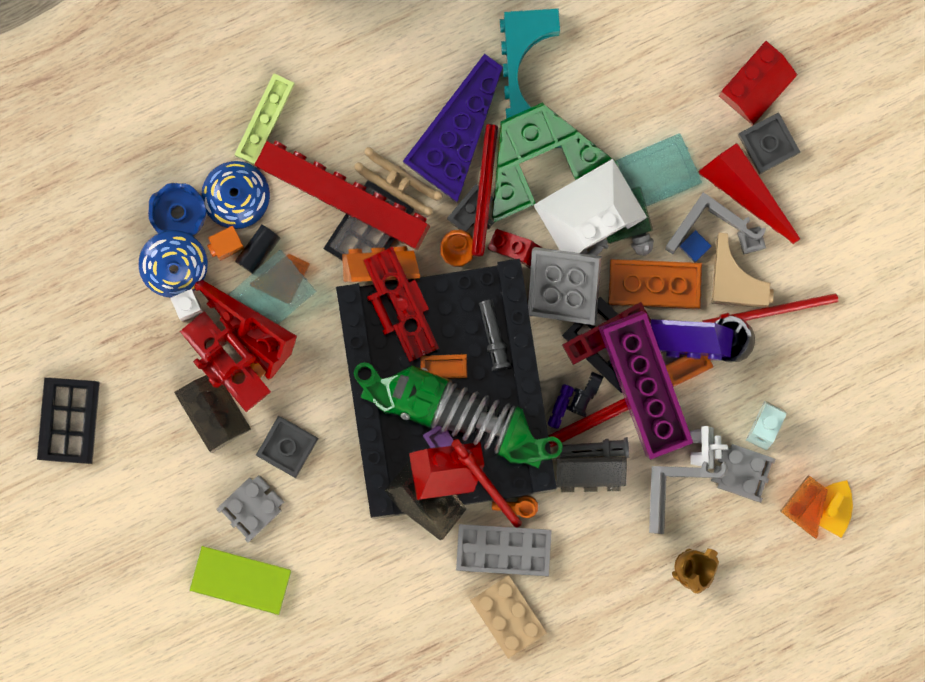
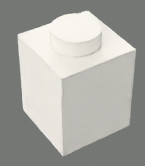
M192 289L170 298L182 322L203 312Z

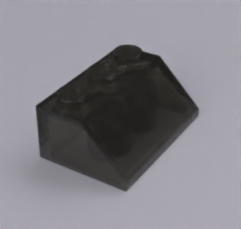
M207 375L190 382L174 392L211 453L252 430L223 384L218 388L213 387Z
M627 457L556 458L555 460L556 487L561 488V493L575 492V488H584V492H598V488L607 487V492L621 491V487L626 486Z

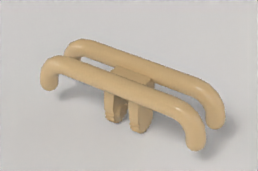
M367 147L364 150L365 155L370 160L389 171L390 174L384 180L358 162L354 168L360 175L419 213L426 216L432 214L433 210L431 207L420 203L406 194L405 191L411 185L436 201L441 200L443 197L440 191L432 189L386 160L371 147Z

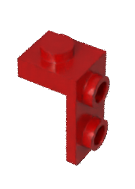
M496 229L488 245V250L512 259H520L522 264L531 269L532 249L534 247H542L532 240Z

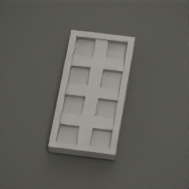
M459 524L456 571L549 576L551 530Z

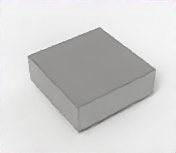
M760 226L751 228L749 230L755 234L760 233L761 228ZM741 231L737 233L743 255L766 249L763 237L753 240Z

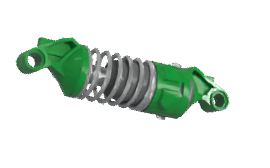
M360 363L354 370L355 379L363 388L360 398L374 403L384 413H394L405 420H412L429 428H434L436 425L442 427V432H446V430L452 431L453 437L458 432L463 433L464 441L477 428L473 439L474 445L478 444L483 433L487 432L484 448L488 449L494 437L497 436L494 451L510 463H526L539 468L542 460L555 459L562 452V443L556 437L534 439L522 408L511 407L509 403L505 405L498 417L499 399L493 403L489 412H487L490 401L488 395L480 400L478 399V391L471 394L468 392L467 387L461 390L458 388L457 383L453 384L449 379L431 373L425 368L412 365L385 379L380 378L369 363ZM368 368L371 370L372 374L368 380H361L358 374L361 369ZM555 442L558 446L557 453L548 454L545 451V444Z

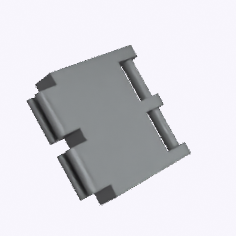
M734 444L731 445V448L728 447V450H721L722 459H718V462H726L728 472L723 478H712L711 481L718 483V489L761 503L763 499L761 495L765 483L769 481L767 477L771 465L775 463L776 459ZM767 461L763 476H761L763 468L765 466V462ZM716 465L714 473H719L722 467ZM759 481H761L757 495L755 496Z
M259 475L254 480L249 477L216 509L232 522L230 525L233 528L237 527L246 537L245 540L248 543L281 512L279 507L284 503L274 490L268 495L265 494L270 486ZM226 507L229 509L230 512L233 513L236 519H234L232 515L225 509ZM241 522L251 532V534H249L239 523Z

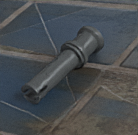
M485 300L478 304L488 338L487 352L491 355L492 371L508 369L512 367V363L509 362L506 348L508 346L501 336L494 301Z
M624 437V440L613 441L605 439L600 443L562 445L560 459L604 456L606 459L614 456L629 458L628 437Z

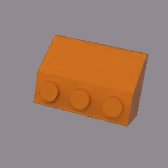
M407 246L394 247V251L407 279L420 278L414 250L407 251ZM385 247L371 248V253H362V248L348 249V254H342L344 282L372 281L363 260L384 251ZM392 276L386 278V280H397Z

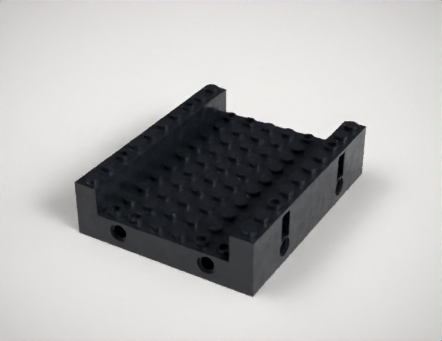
M521 260L497 262V266L416 278L418 287L429 307V310L424 311L423 314L439 349L424 356L467 354V378L449 379V381H452L453 384L457 383L458 388L461 390L467 387L468 392L471 394L478 391V399L480 400L488 395L490 401L487 412H489L493 403L499 399L498 417L505 405L509 403L511 407L522 408L534 439L548 438ZM397 281L385 283L389 290H394L398 285ZM359 283L336 287L370 517L372 519L494 501L479 481L474 492L417 500L409 453L430 448L423 435L433 428L412 420H405L394 413H384L374 403L360 398L363 388L356 381L354 370L360 363H369L380 378L385 379L412 365L421 368L420 357L409 362L395 330L384 335L382 331L384 328L371 300L368 301L367 296L377 292L374 285L360 287ZM386 294L379 296L392 325L397 324L396 316L398 315L392 301L388 299ZM482 301H494L501 336L508 346L506 348L509 362L512 363V367L508 369L492 371L491 355L487 352L488 338L478 304ZM408 319L404 327L408 332H414L417 329V323L414 319ZM363 368L359 371L358 376L361 380H368L372 372L368 368ZM477 428L465 441L463 440V433L458 432L453 437L452 431H447L453 440L458 439L462 444L473 443ZM487 432L483 433L479 441L484 460L483 472L504 499L554 492L557 489L552 459L542 460L539 468L526 463H510L494 451L497 436L494 437L488 449L484 448ZM548 442L545 444V451L551 454L550 443Z

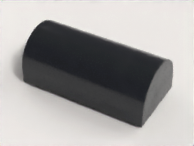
M261 225L235 262L254 275L281 238L266 226Z

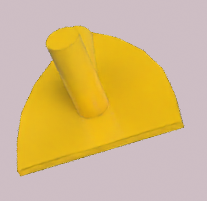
M848 481L836 482L822 488L811 498L801 516L842 538L850 522L853 509L852 493Z

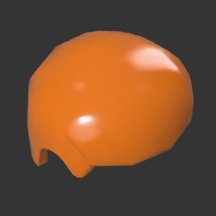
M462 229L451 230L444 235L440 246L441 256L444 261L453 267H460L469 263L473 259L471 254L473 237Z

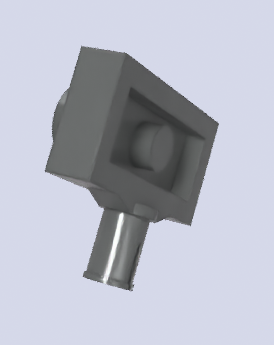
M477 184L474 185L447 218L456 228L466 232L475 224L479 190ZM492 196L490 197V203L494 200ZM488 218L489 224H487V229L489 230L494 222Z

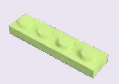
M273 73L234 154L236 157L253 165L255 164L295 85L294 82Z

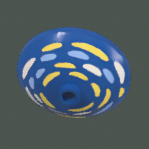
M231 161L217 166L208 174L202 187L201 197L206 206V213L215 223L225 228L233 226L235 229H243L255 224L265 214L270 201V190L266 178L256 167L246 162ZM232 189L238 190L237 196L230 195Z
M178 230L163 231L151 237L143 246L139 255V273L143 282L151 291L160 296L171 298L190 289L195 291V283L204 280L208 268L207 255L202 244L192 235ZM172 265L178 266L176 271H171L169 268Z

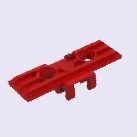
M393 247L364 259V265L377 291L367 296L368 301L371 300L384 328L382 330L384 335L395 330L409 362L439 349L423 314L424 311L429 310V307L423 298L416 279L411 282L408 281ZM389 276L397 279L398 285L394 290H389L385 286V280ZM386 294L388 299L392 301L398 315L396 316L397 324L392 325L379 296ZM414 319L416 321L417 329L414 332H408L405 329L404 324L406 320Z
M204 311L180 330V333L202 358L200 360L198 358L195 359L193 363L198 369L203 370L213 387L218 388L223 384L245 412H248L271 393L269 388L250 367L256 360V356L253 353L250 354L234 335L232 327H227L221 332ZM214 339V344L206 349V343ZM227 341L242 357L240 362L235 363L223 349ZM237 373L245 374V380L241 384L233 382V377Z

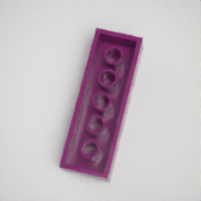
M640 311L599 327L645 456L651 460L692 444V437L647 314Z

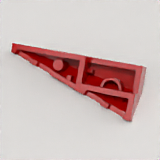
M738 143L719 154L698 171L700 176L705 177L715 187L721 189L759 220L764 221L774 231L788 239L790 243L795 244L800 240V237Z
M206 281L196 282L194 289L201 291L207 298L208 302L206 304L209 308H215L221 316L219 320L226 328L232 327L234 335L250 353L256 356L254 363H259L265 370L264 376L268 380L273 378L292 354L297 335Z

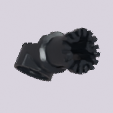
M591 372L590 376L592 377H589L591 381L588 380L584 390L574 389L575 396L571 405L567 406V410L586 417L587 413L585 411L588 403L597 394L604 377L595 372Z

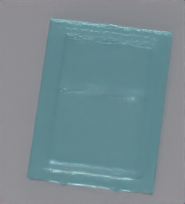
M680 133L615 160L619 164L618 169L642 209L702 183Z
M279 250L228 295L279 324L317 291L284 252Z

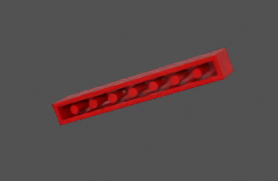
M266 141L254 164L257 168L418 251L430 228V225L426 223L427 218L417 213L414 216L406 213L407 208L396 202L392 206L385 202L387 198L377 192H374L373 195L365 192L367 189L365 186L354 182L353 185L346 182L347 177L336 171L333 175L326 172V166L316 161L313 164L305 161L307 158L305 155L294 151L293 154L286 151L287 146L278 141H274L273 144Z

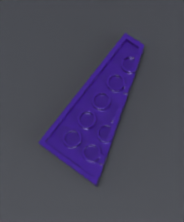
M485 53L403 160L406 166L456 203H458L503 69L500 64Z

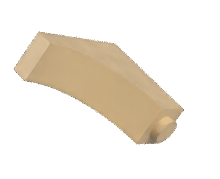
M718 233L716 236L711 303L759 308L768 307L769 302H773L774 289H770V283L757 280L746 274L731 255L728 245V233Z

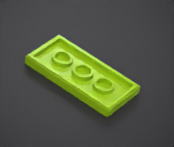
M202 546L189 591L279 615L291 570Z

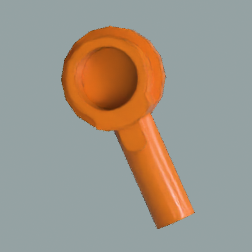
M526 495L520 497L517 502H507L516 515H520L523 518H531L538 511V502L532 496ZM492 501V510L501 511L498 505Z

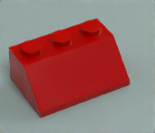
M765 41L723 88L719 97L753 126L798 74L784 55L769 42Z
M479 442L476 445L474 443L463 444L465 448L473 453L475 456L474 460L483 470L484 460L481 443ZM452 446L429 448L409 453L417 500L474 492L478 479L468 466L461 463L458 459V453Z

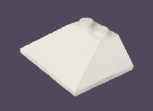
M613 159L534 204L535 209L559 250L582 254L587 253V248L625 226L629 229L647 218Z

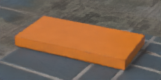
M610 259L608 304L610 306H634L642 302L644 307L700 309L702 263Z

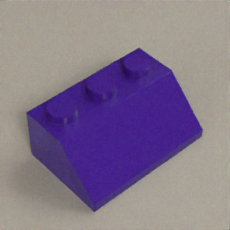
M651 319V327L659 350L665 352L666 357L679 358L680 354H686L687 358L701 359L702 355L708 356L709 360L722 361V357H731L733 329L710 322Z

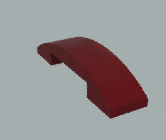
M642 302L562 344L572 365L606 348L599 327L640 311L647 314L651 323V318Z

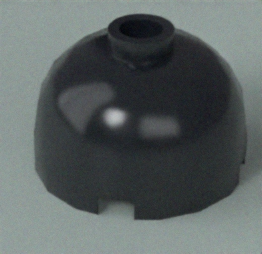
M734 316L717 320L715 323L733 329L731 357H722V361L732 363L746 359L753 351L755 345V334L752 327L745 320Z

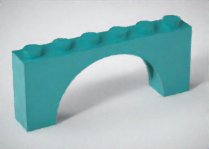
M559 8L504 12V19H500V33H505V41H501L502 55H506L507 63L503 64V77H508V86H504L505 100L509 99L510 108H506V119L531 108L525 101L519 88V66L525 54L535 44L544 39L560 35Z

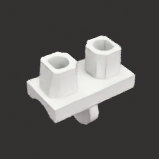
M701 426V429L690 431L693 444L702 443V452H691V464L702 466L705 461L709 464L708 469H714V450L715 459H722L721 450H728V445L721 444V436H714V427Z

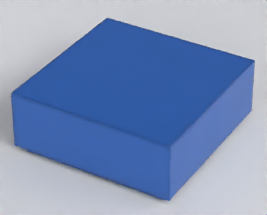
M695 230L679 248L696 263L711 248V245Z

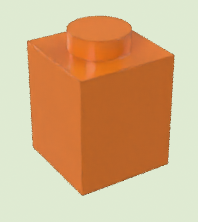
M233 226L208 237L210 244L207 247L212 257L217 256L220 261L244 249Z

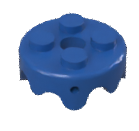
M169 183L150 197L148 217L157 233L178 230L195 236L204 225L207 212L201 195L191 185L186 183ZM175 207H182L184 209V215L179 219L172 217V210Z

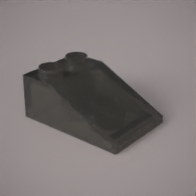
M410 460L385 489V492L398 509L439 540L445 538L467 510L457 495L417 500Z

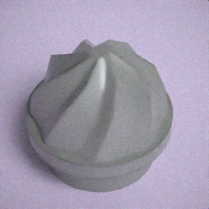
M649 233L632 237L633 243L631 247L638 255L646 256L652 251L654 240L650 238Z

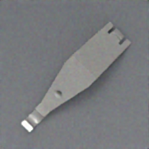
M703 192L671 240H669L665 250L672 255L706 207H709L708 211L753 240L762 238L766 228H761L758 234L753 233L746 227V224L750 222L749 217L742 220Z
M705 461L701 468L652 466L649 533L664 534L666 476L723 478L728 472L727 463L723 462L721 464L722 469L719 473H710L708 471L709 464Z

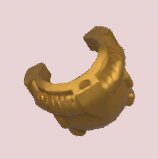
M690 548L686 549L685 552H682L676 558L675 571L672 572V576L681 585L692 590L693 593L699 594L703 592L706 588L710 587L714 580L719 564L716 557L718 552L707 548L705 553Z

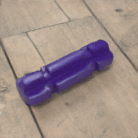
M566 384L562 385L561 395L556 400L552 411L553 415L549 418L548 426L555 429L560 427L561 417H564L570 401L569 397L572 396L574 391L573 387Z

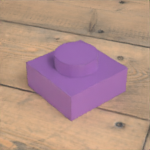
M440 426L433 428L423 435L430 448L451 446L454 440L447 430L442 432V427Z

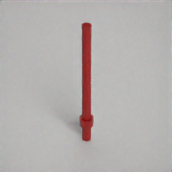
M835 293L731 315L725 313L720 314L716 318L702 320V322L715 323L720 318L724 319L728 316L748 321L837 303L838 296Z
M454 440L451 445L458 453V459L461 463L468 466L515 528L520 527L522 524L521 520L476 463L473 453L465 448L460 440Z

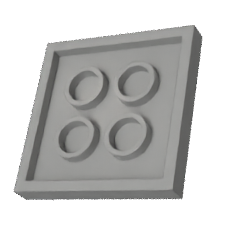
M534 247L532 249L528 300L529 316L595 325L602 256Z

